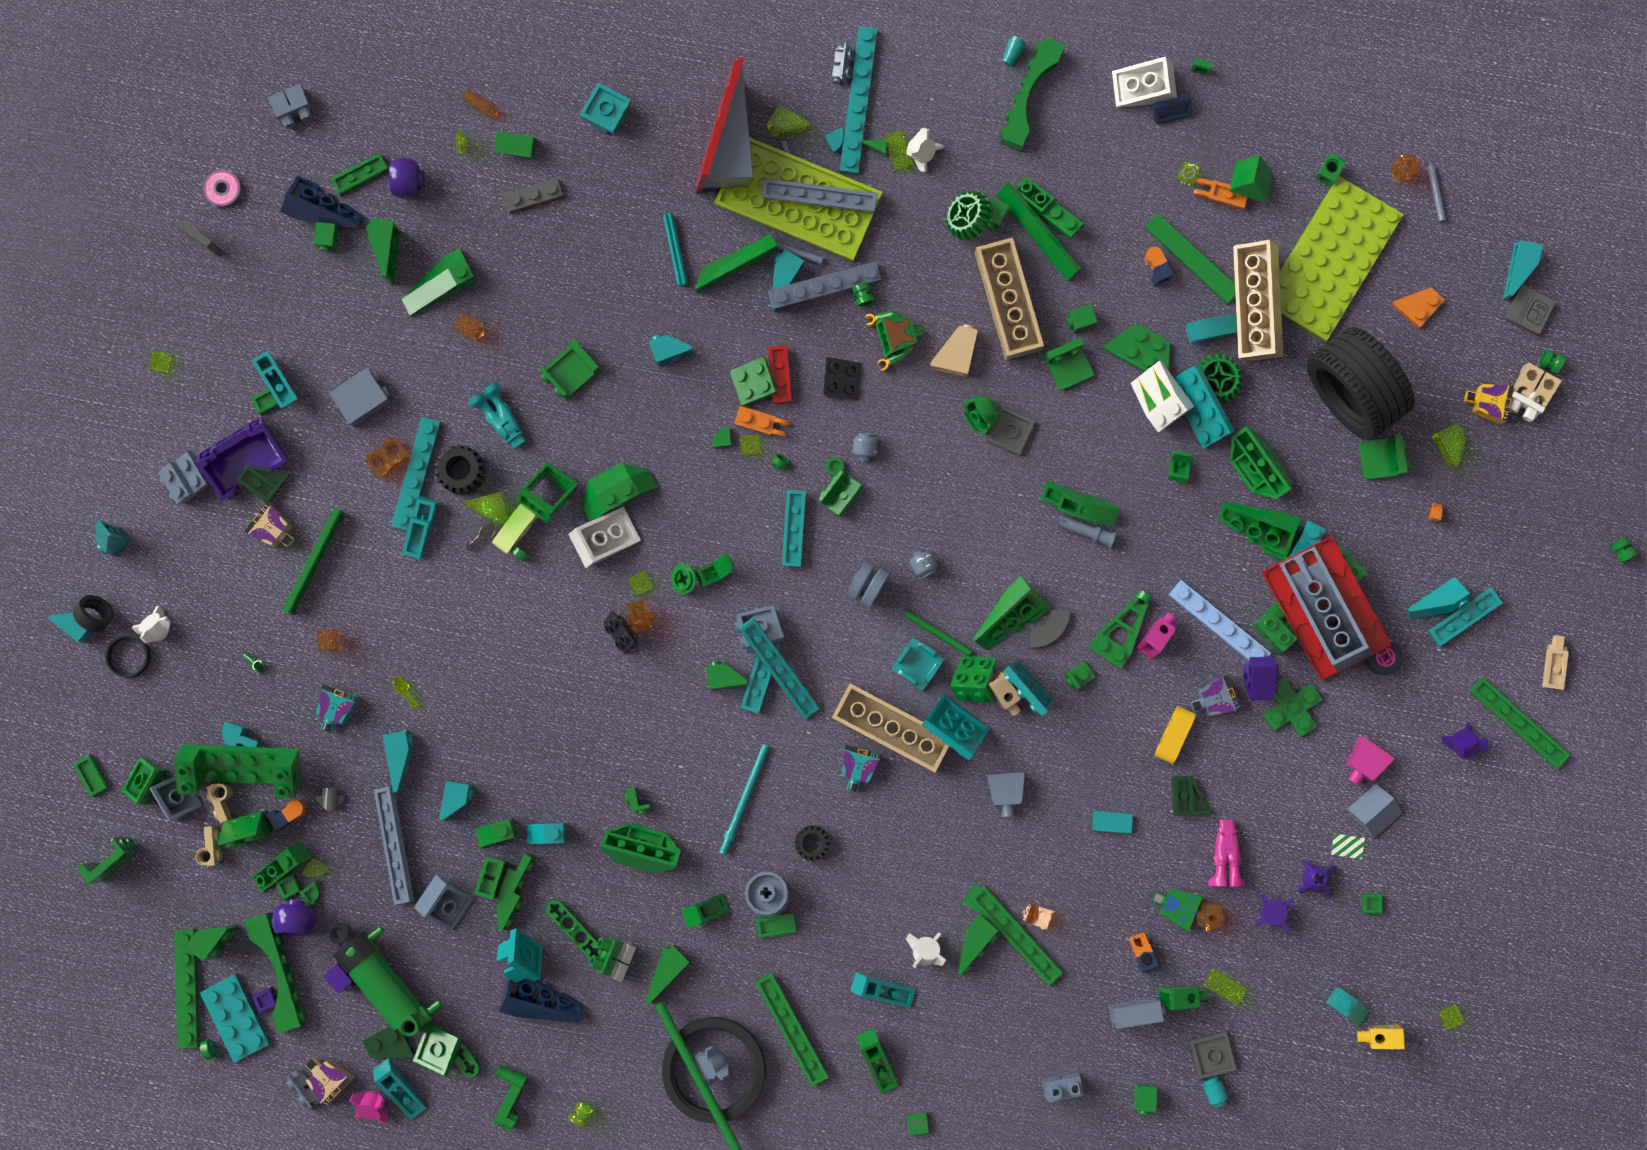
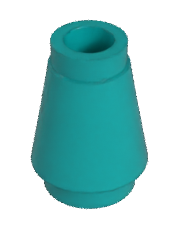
M1012 36L1011 40H1008L1002 62L1012 66L1025 49V41Z

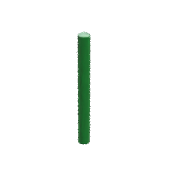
M908 610L905 612V618L969 657L972 652L970 648Z

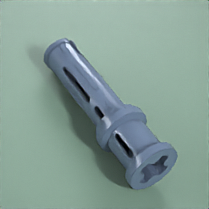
M1061 515L1058 527L1060 526L1092 538L1091 540L1094 543L1100 542L1108 545L1110 549L1116 536V532L1105 531L1100 526L1095 528Z

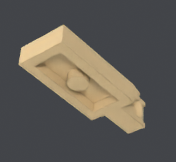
M1555 635L1552 639V645L1548 644L1542 683L1544 688L1564 690L1569 653L1567 647H1564L1565 636Z

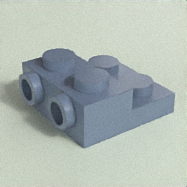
M193 451L185 452L175 462H169L158 472L160 483L167 487L170 492L169 498L176 504L188 503L210 484L195 464L196 456Z
M774 605L736 614L737 622H734L735 631L741 634L742 638H739L741 650L745 649L747 654L755 651L738 628L753 617L773 644L784 641Z

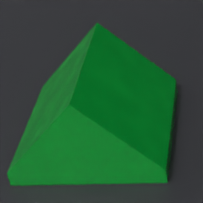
M1260 154L1236 161L1229 192L1266 202L1272 170Z
M140 757L122 792L138 805H149L153 797L149 788L159 784L167 770Z

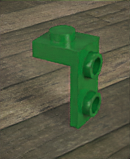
M724 553L714 562L696 569L697 573L695 575L701 587L704 588L721 581L733 572L734 563L728 554Z

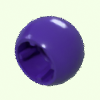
M403 157L395 159L390 163L389 182L391 194L400 199H411L419 194L420 187H424V170H419L418 162Z
M287 900V904H281L275 909L272 917V926L275 933L282 935L309 936L316 922L313 908L305 906V901Z

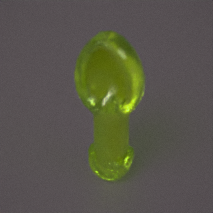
M394 677L393 687L395 691L404 696L410 708H418L419 702L410 693L407 681L402 677Z

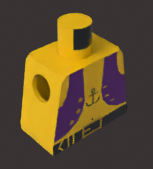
M1482 384L1477 388L1476 392L1467 391L1464 402L1474 404L1473 414L1497 424H1503L1508 419L1514 386Z

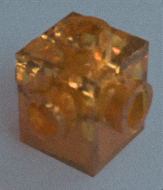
M1409 153L1399 155L1391 164L1394 182H1411L1421 170L1420 161H1417L1416 155L1410 156Z
M641 600L628 603L626 620L628 626H632L633 632L653 629L654 613L653 609L649 610L647 601Z
M1200 902L1199 910H1197L1195 915L1197 925L1203 927L1202 930L1214 932V929H1221V924H1224L1225 914L1222 913L1223 905Z

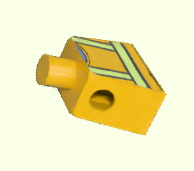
M1400 1024L1369 1025L1368 1031H1357L1358 1043H1369L1371 1049H1405L1404 1031ZM1377 1034H1382L1380 1040H1375Z

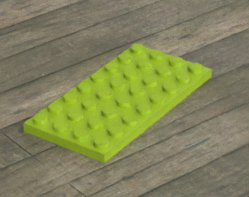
M749 137L753 177L748 186L721 187L715 200V205L854 262L874 213L762 199L764 178L877 193L875 210L883 192Z
M1338 176L1279 272L1281 316L1326 342L1404 214Z

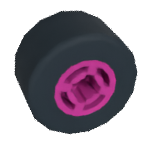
M1390 641L1391 647L1365 659L1366 667L1377 675H1388L1395 672L1402 663V652L1396 643Z

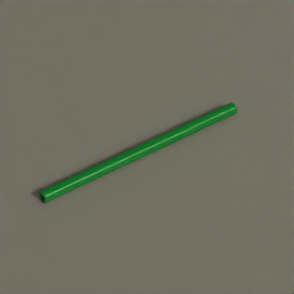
M663 1001L656 1004L657 1012L730 1149L742 1150Z

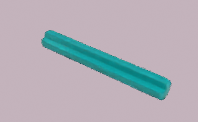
M667 213L663 215L676 280L678 286L687 285V278L674 216L672 213Z

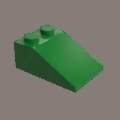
M371 218L370 224H367L366 234L370 240L382 276L390 285H394L401 230L393 220Z

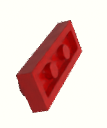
M787 345L768 347L770 371L778 392L772 395L773 404L792 403Z

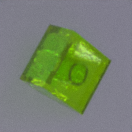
M502 492L464 501V506L494 524L497 523L498 526L504 525L511 516L508 499Z

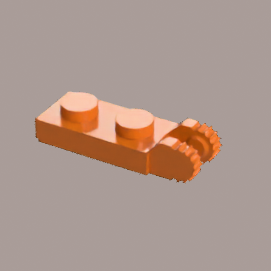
M1197 179L1198 185L1211 188L1210 192L1195 189L1194 196L1241 210L1245 209L1248 197L1229 192V184L1215 180Z
M739 406L734 425L770 436L772 434L786 438L787 434L784 431L773 429L775 423L789 427L790 422L776 418L773 415Z

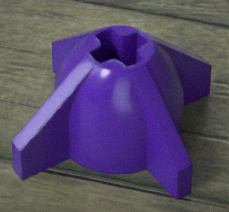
M1467 723L1465 730L1458 731L1453 736H1442V744L1453 750L1461 759H1469L1488 748L1489 739L1478 738V735L1471 731L1470 723Z
M1306 860L1301 861L1306 870L1302 875L1303 885L1297 888L1296 891L1298 893L1306 889L1315 892L1322 891L1325 897L1330 899L1331 895L1327 889L1330 883L1329 874L1336 867L1332 864L1325 869L1320 866H1310Z
M1262 893L1260 895L1263 901L1260 908L1261 917L1254 923L1255 926L1258 927L1264 922L1272 926L1279 925L1288 934L1290 931L1284 924L1288 916L1286 907L1292 904L1294 900L1289 899L1283 903L1278 900H1268Z

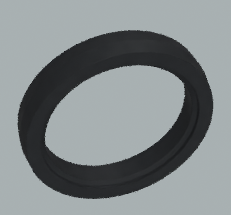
M721 1017L698 1019L679 1030L684 1041L701 1031L722 1030L740 1039L752 1057L754 1073L749 1090L737 1103L721 1109L726 1120L729 1121L747 1111L760 1095L766 1072L764 1055L756 1038L741 1024ZM671 1039L665 1050L662 1062V1079L668 1097L676 1108L686 1116L700 1122L717 1123L709 1109L694 1105L679 1090L674 1076V1063L678 1049Z

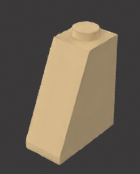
M964 324L959 326L931 361L930 369L967 377L978 330L974 329L971 325Z

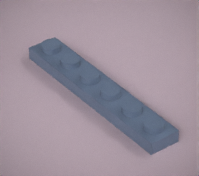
M764 178L762 199L875 213L877 193L766 178Z
M875 261L768 290L772 309L850 289L861 283L879 281L881 277L877 262Z
M392 786L375 789L374 795L394 905L414 901L395 792H393Z

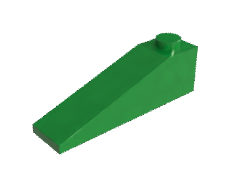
M459 248L444 256L401 299L410 316L477 282L461 249Z
M1223 502L1218 517L1220 521L1234 531L1241 532L1247 536L1248 541L1251 543L1255 542L1262 547V551L1282 560L1287 559L1302 519L1284 512Z
M1020 576L1006 589L973 640L986 650L1004 640L1008 633L1014 630L1016 632L1021 630V626L1029 621L1031 623L1037 621L1051 606L1030 583Z

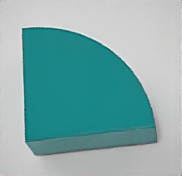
M842 128L825 136L833 154L840 149L843 143L844 134Z

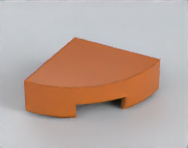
M1434 502L1432 503L1428 519L1431 522H1438L1442 517V505Z

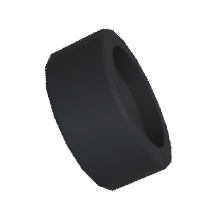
M86 595L80 599L74 608L73 617L77 624L85 630L101 632L106 629L113 619L114 611L105 599L95 595ZM84 608L94 609L102 616V619L93 618Z

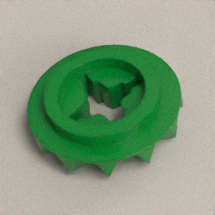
M679 564L674 568L671 575V583L674 590L679 594L692 593V589L696 588L695 582L698 579L695 577L697 572L693 570V566ZM685 576H688L686 582H681Z

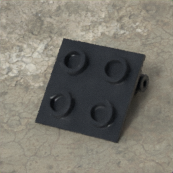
M826 357L824 397L832 398V396L858 400L861 363Z
M613 610L603 622L604 628L614 638L616 647L625 654L629 649L637 646V640L632 633L629 634L630 630L625 629L627 625H624L625 622L621 616H618Z

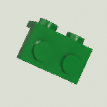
M840 470L839 473L834 475L827 489L822 491L819 501L824 507L842 517L864 487L849 477L843 470Z

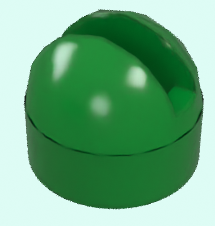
M775 454L772 466L777 470H782L789 461L783 455Z

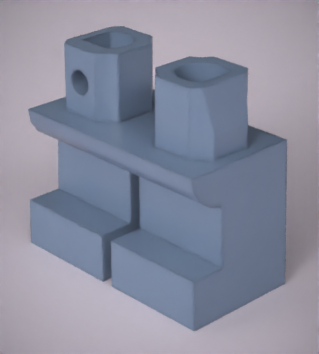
M301 84L286 89V94L281 91L267 97L276 117L287 129L296 126L293 118L300 116L302 122L312 119L311 110L313 109Z
M1079 1073L1063 1075L1061 1078L1058 1076L1042 1079L1045 1099L1049 1103L1084 1096Z

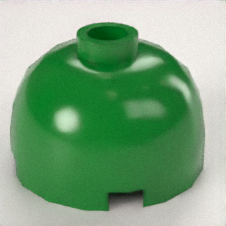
M983 395L972 397L964 402L963 407L966 406V411L963 413L973 430L978 429L981 431L979 434L984 435L997 425L999 421V406L994 400Z

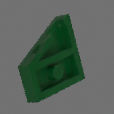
M247 465L236 481L260 499L269 503L290 473Z
M1193 776L1171 777L1173 816L1212 814L1211 809L1207 807L1203 800L1204 796L1198 790Z
M387 1027L362 1041L371 1059L411 1058L415 1056L406 1036L399 1029L393 1032L390 1027Z

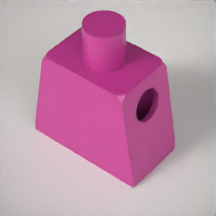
M1167 613L1164 618H1159L1154 622L1136 648L1151 659L1162 651L1175 632L1176 628L1173 624L1177 619L1170 613Z
M1359 737L1346 764L1353 770L1348 780L1356 786L1360 784L1363 778L1373 781L1395 758L1365 737Z

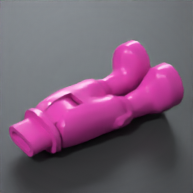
M1219 820V828L1217 829L1219 832L1216 836L1215 855L1213 857L1216 873L1214 877L1209 879L1208 886L1227 887L1226 865L1228 863L1230 867L1228 887H1245V881L1240 876L1239 871L1242 858L1239 851L1238 829H1235V820Z

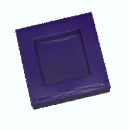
M272 987L252 995L259 1014L276 1006L277 998Z

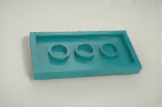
M1199 364L1192 366L1174 378L1194 405L1192 409L1185 413V416L1203 449L1234 432Z
M237 974L200 992L234 1063L271 1044Z

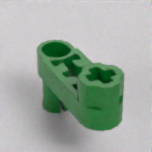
M500 1065L495 1076L511 1083V1088L493 1123L511 1132L519 1118V1115L511 1112L528 1076Z

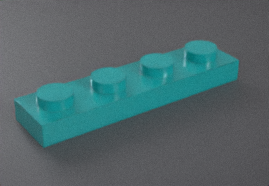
M787 490L782 567L801 568L806 491Z
M1490 587L1469 601L1465 608L1458 609L1427 632L1436 645L1440 647L1503 602L1493 588Z
M782 642L774 643L778 651ZM758 655L740 707L757 714L760 712L771 677V673Z

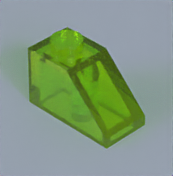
M779 104L767 123L769 132L776 137L787 138L810 132L811 122Z
M1455 423L1431 436L1449 469L1459 465L1466 442L1464 429Z

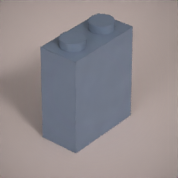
M368 368L329 392V395L352 427H355L391 403L388 398L391 396L385 386H380L378 383L380 381L379 376L375 371L371 372Z
M1156 998L1108 1005L1111 1024L1116 1029L1164 1022L1163 1016H1166L1164 1004H1161Z

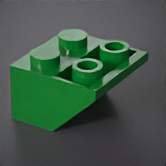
M232 924L196 931L184 948L202 961L212 960L216 957L219 958L225 950L224 945L227 941L230 942L236 936L237 932L235 930L238 928V925Z

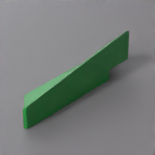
M769 233L755 244L751 243L703 267L695 286L696 292L698 293L761 262L763 258L778 251L777 243Z

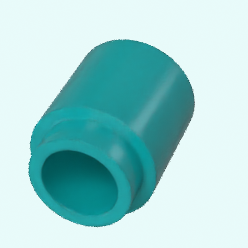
M1218 1076L1203 1081V1088L1210 1105L1220 1107L1227 1104L1226 1100L1229 1097L1222 1080H1219Z

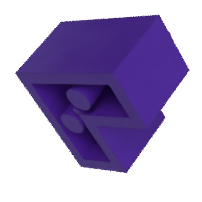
M1273 656L1249 657V664H1244L1243 682L1250 701L1274 700V692L1278 690V684L1275 680L1276 676L1279 675V665L1275 664Z

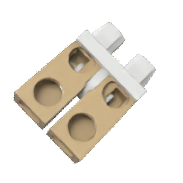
M1527 363L1522 367L1520 375L1514 384L1509 411L1517 413L1519 408L1522 407L1526 409L1522 418L1532 422L1539 414L1543 413L1562 380L1547 372L1544 373L1542 369L1531 363Z

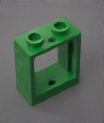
M547 462L519 491L517 502L548 523L574 495L578 484L571 477H567L560 472L556 466H552ZM544 478L566 492L553 507L532 493Z

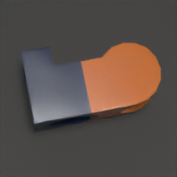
M1155 246L1149 248L1144 256V260L1152 269L1154 275L1151 281L1153 286H1156L1171 279L1174 274L1162 250Z
M293 800L282 811L272 810L266 814V817L275 831H281L302 817L307 811V806L301 800Z
M1144 932L1129 938L1140 973L1159 966Z

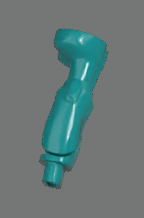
M495 382L488 386L484 393L495 405L497 411L492 409L483 393L475 395L468 403L472 408L482 410L488 424L492 425L498 434L507 440V444L510 443L513 449H516L526 442L522 435L524 432L520 429L517 420L512 414L511 407L502 401L500 396L501 387L498 382Z

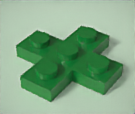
M1286 678L1277 682L1278 690L1274 692V699L1278 705L1262 714L1272 731L1290 722L1298 736L1301 737L1317 727L1307 709L1322 701V698L1312 684L1295 693Z

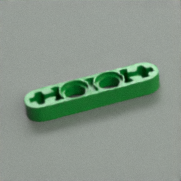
M560 900L549 902L546 907L547 914L588 959H591L590 953L592 950L589 947L585 950L583 946L592 940L594 943L590 945L595 949L597 948V939ZM552 904H559L560 907L558 910L562 914L564 913V911L567 912V914L564 915L560 919V921L557 919V917H559L560 915L557 912H551V910L553 909L551 906ZM567 917L572 918L574 921V926L570 929L563 925V921ZM579 932L586 933V942L580 943L577 941L576 936ZM599 949L598 957H601L603 950Z

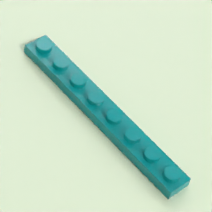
M859 26L840 173L858 175L878 28Z

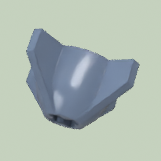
M710 1046L705 1049V1052H698L693 1055V1058L699 1062L701 1070L707 1076V1084L709 1086L716 1082L717 1078L723 1081L729 1077L728 1058L723 1051Z

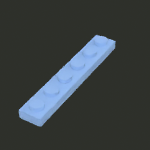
M1182 580L1168 594L1169 597L1248 661L1249 657L1270 656L1271 653Z

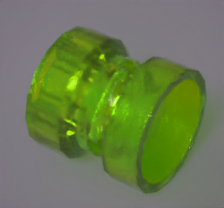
M578 1100L575 1104V1111L570 1112L568 1119L577 1126L584 1128L587 1123L586 1118L591 1116L595 1110L586 1102Z

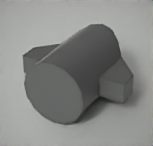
M322 788V796H316V801L325 811H334L344 801V795L338 796V788Z

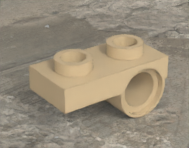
M213 784L206 787L208 791L206 796L208 801L214 806L213 814L216 820L220 823L232 820L233 818L226 803L233 795L232 787L228 784ZM221 787L225 790V795L222 798L218 795V790Z
M217 826L204 827L205 848L199 849L195 856L197 863L200 865H220L222 850L219 849L218 845L220 830L217 829ZM206 851H208L211 856L208 862L204 859V853Z

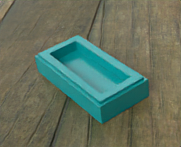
M1093 811L1092 830L1131 834L1133 814Z

